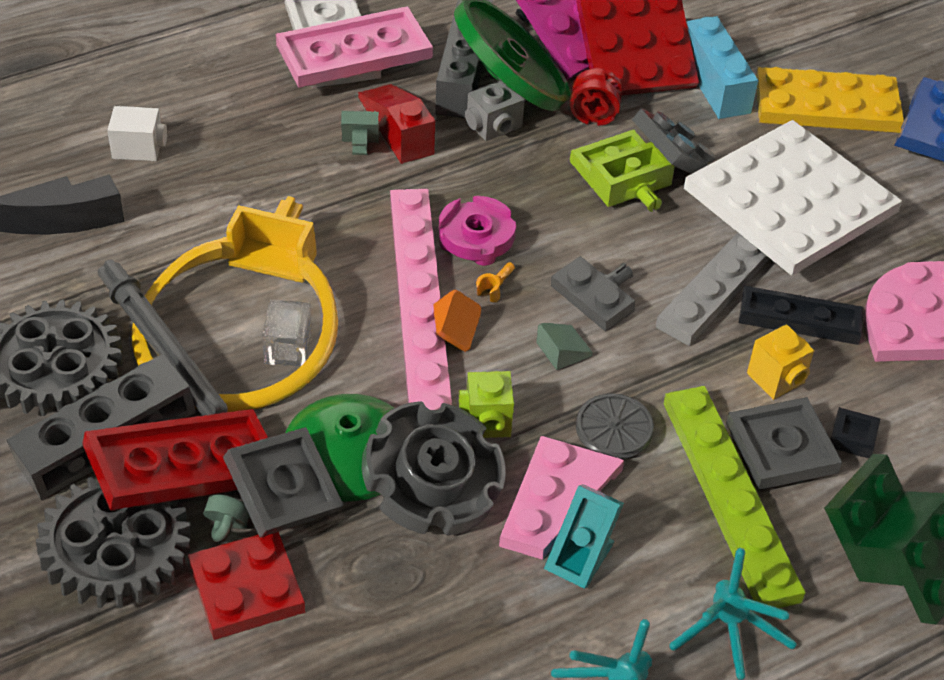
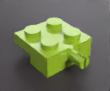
M634 129L571 150L570 155L571 164L607 207L637 198L643 202L649 212H653V209L656 211L662 205V200L653 191L672 184L675 166L665 158L652 142L645 143Z

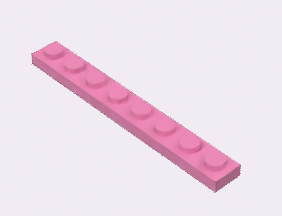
M428 189L390 190L408 403L422 401L428 409L439 410L442 403L452 405L445 340L436 334L433 304L440 300L429 192Z

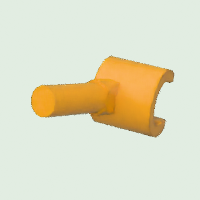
M508 262L496 275L486 273L478 277L476 281L477 296H480L484 290L491 289L489 294L490 302H498L501 297L500 286L515 269L514 264Z

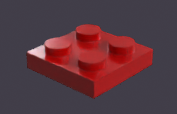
M279 532L261 538L259 535H254L188 554L189 565L213 640L305 613V602Z

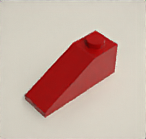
M392 84L358 92V98L366 111L379 112V131L401 164L435 154L436 121L420 98Z

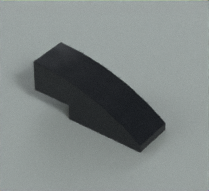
M110 174L75 185H71L68 177L65 176L0 196V232L33 235L75 233L125 222L120 193Z

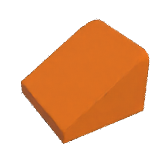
M452 290L433 304L436 334L466 352L471 347L481 315V306L460 291Z

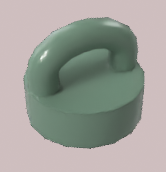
M224 495L210 496L203 513L207 518L214 521L211 535L212 539L217 542L223 541L232 528H246L250 518L244 502Z

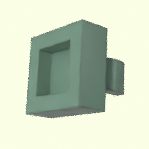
M342 111V142H352L353 155H367L368 142L379 143V112Z

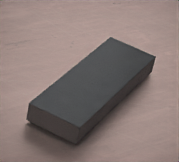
M744 285L738 323L773 330L787 324L797 334L859 345L862 335L863 307Z

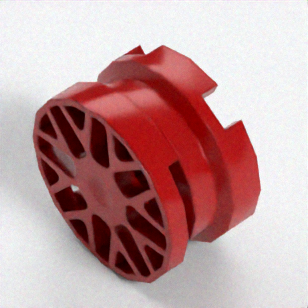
M595 68L580 73L573 84L570 102L572 114L580 122L587 125L589 122H597V126H601L614 121L616 114L620 110L623 89L620 80L613 73L604 69Z

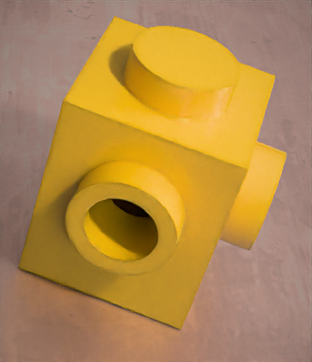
M786 324L755 340L747 374L775 400L805 383L810 374L809 367L815 350L809 346L803 337H800Z

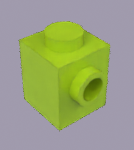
M511 371L468 372L467 390H459V408L468 412L486 426L483 438L511 437L514 411Z

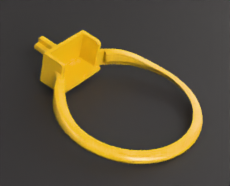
M287 196L286 200H281L275 213L238 205L227 226L226 237L206 242L182 254L162 272L144 295L152 305L160 291L177 276L196 266L220 259H229V266L304 283L306 279L313 287L322 306L323 325L319 341L312 354L295 372L271 386L247 393L219 394L227 405V412L255 410L278 403L292 396L320 373L331 356L336 343L338 314L333 291L321 269L313 262L317 255L314 222L298 219L303 210V205L295 203V198ZM133 323L131 333L132 348L139 366L144 362L152 360L153 357L148 349L146 339Z

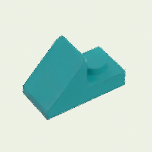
M578 485L544 569L586 589L614 544V540L610 539V536L624 503L587 485Z

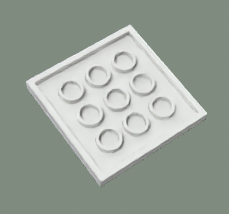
M794 120L781 125L687 176L684 184V189L791 276L898 213L902 203L901 199Z

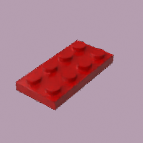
M249 409L85 431L82 445L110 510L238 490L223 456L231 448L268 438L255 411Z

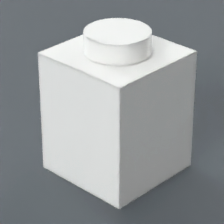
M114 106L107 130L112 159L157 161L160 146H166L167 126L166 124H161L159 108Z

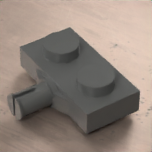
M579 256L551 276V287L605 332L635 311V300L618 287L633 277V272L629 266L626 267V263H622L609 274H604Z

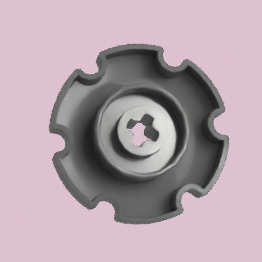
M417 401L398 406L380 419L376 434L369 436L363 452L362 475L367 490L378 492L383 496L379 507L380 510L397 524L421 534H426L429 526H438L445 535H455L470 530L487 517L493 506L492 500L498 498L505 483V462L500 446L496 443L491 444L483 438L486 426L477 418L450 404L442 403L439 410H430L425 406L424 402Z

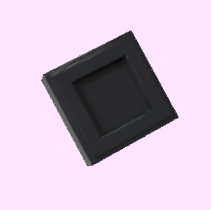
M839 407L830 438L834 448L869 459L874 451L881 419Z

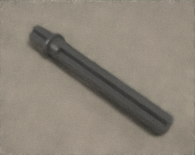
M111 259L105 261L104 265L98 268V275L110 290V299L113 303L123 308L158 356L164 354L188 383L194 405L201 415L226 413V403L140 291V282L135 277H130L120 263L114 262Z

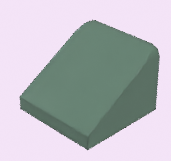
M541 323L538 325L536 343L556 370L592 357L593 352L572 325Z

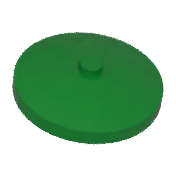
M463 0L456 7L454 18L461 34L478 59L495 79L501 81L505 86L527 101L546 110L556 111L570 98L571 93L568 82L558 65L542 45L511 16L486 0Z

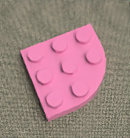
M944 261L909 262L887 272L874 284L870 291L863 317L866 335L875 362L944 360Z

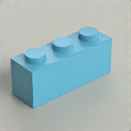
M718 16L686 21L699 80L698 86L718 119L751 114L758 79Z

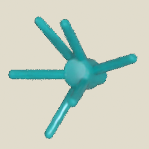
M743 548L736 550L730 581L721 580L716 584L713 605L702 614V618L669 644V648L672 651H676L720 618L724 623L728 624L736 677L739 680H743L746 674L738 623L746 619L789 649H795L797 646L793 639L752 612L755 611L781 620H788L790 617L789 613L785 610L746 598L743 590L739 587L745 558V550Z
M647 619L641 620L630 653H625L616 659L573 650L569 654L570 659L603 667L555 668L551 671V676L553 678L608 677V680H646L648 669L652 666V658L642 649L650 622Z

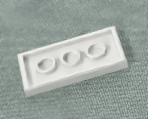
M285 0V6L293 30L361 16L356 0ZM381 70L312 85V88L381 78Z

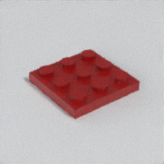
M682 0L576 1L589 69H604L613 73L622 84V96L695 88L698 85L699 80Z

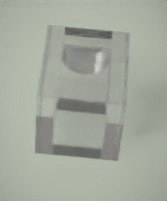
M269 300L262 334L264 364L301 367L307 360L312 335L310 302Z

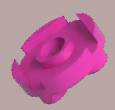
M473 196V202L461 204L460 198L449 203L439 216L440 247L457 257L472 260L478 265L488 266L493 264L496 257L506 253L514 243L516 222L511 218L510 209L496 199L485 196ZM478 226L484 227L483 230H473Z

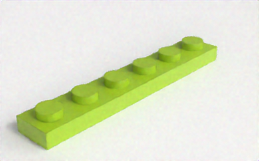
M700 386L665 393L663 403L733 557L735 558L738 548L745 550L742 576L753 600L776 608L802 603L805 591L706 387Z

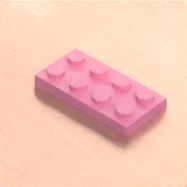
M408 6L276 34V45L298 88L433 58V46Z

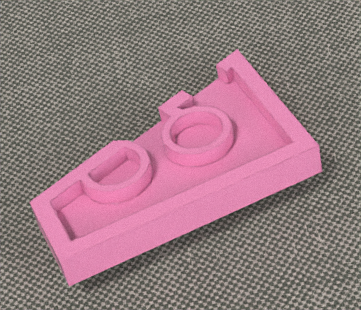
M541 436L500 535L499 547L543 560L553 548L578 485L584 484L601 492L611 479L615 480L623 471L624 460Z

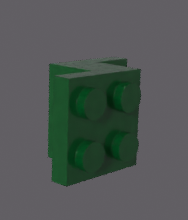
M872 454L824 509L860 582L904 586L920 622L937 625L944 616V493L904 491L888 455Z

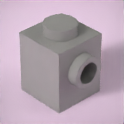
M501 81L469 92L467 110L465 111L467 124L472 130H476L485 141L522 128L524 99Z

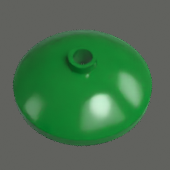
M338 394L309 404L292 419L286 433L307 428L341 501H361L381 495L378 492L367 490L362 475V457L369 436L376 434L380 419L394 409L393 406L372 396Z

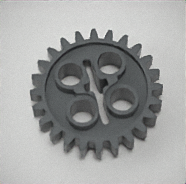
M60 300L56 308H50L47 301H43L41 310L35 311L31 306L27 305L25 306L26 315L21 317L12 312L10 313L12 322L10 325L0 322V399L6 398L8 408L10 409L21 403L23 413L28 414L34 406H38L41 416H45L50 407L56 406L57 411H59L66 404H72L96 391L102 385L109 383L108 379H118L119 377L117 367L123 366L121 337L118 336L116 324L110 325L107 314L98 317L96 307L94 306L83 312L81 302L79 301L71 308H66L64 300Z
M92 477L87 479V489L82 490L74 484L70 485V499L62 495L55 496L57 509L45 508V522L38 523L37 526L39 538L36 539V546L41 570L47 571L50 585L60 583L63 596H67L77 590L79 604L86 602L92 595L96 596L98 608L104 606L107 598H114L118 608H122L125 596L131 595L139 604L142 603V591L145 589L155 595H159V580L173 584L175 582L174 569L183 570L185 568L184 555L190 554V522H187L185 507L178 508V500L110 510L100 485Z

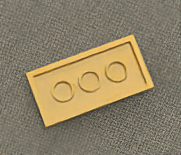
M779 67L757 68L756 77L758 84L756 92L759 123L785 124L794 120L801 126L901 133L904 118L896 77L852 74L849 72L793 70Z

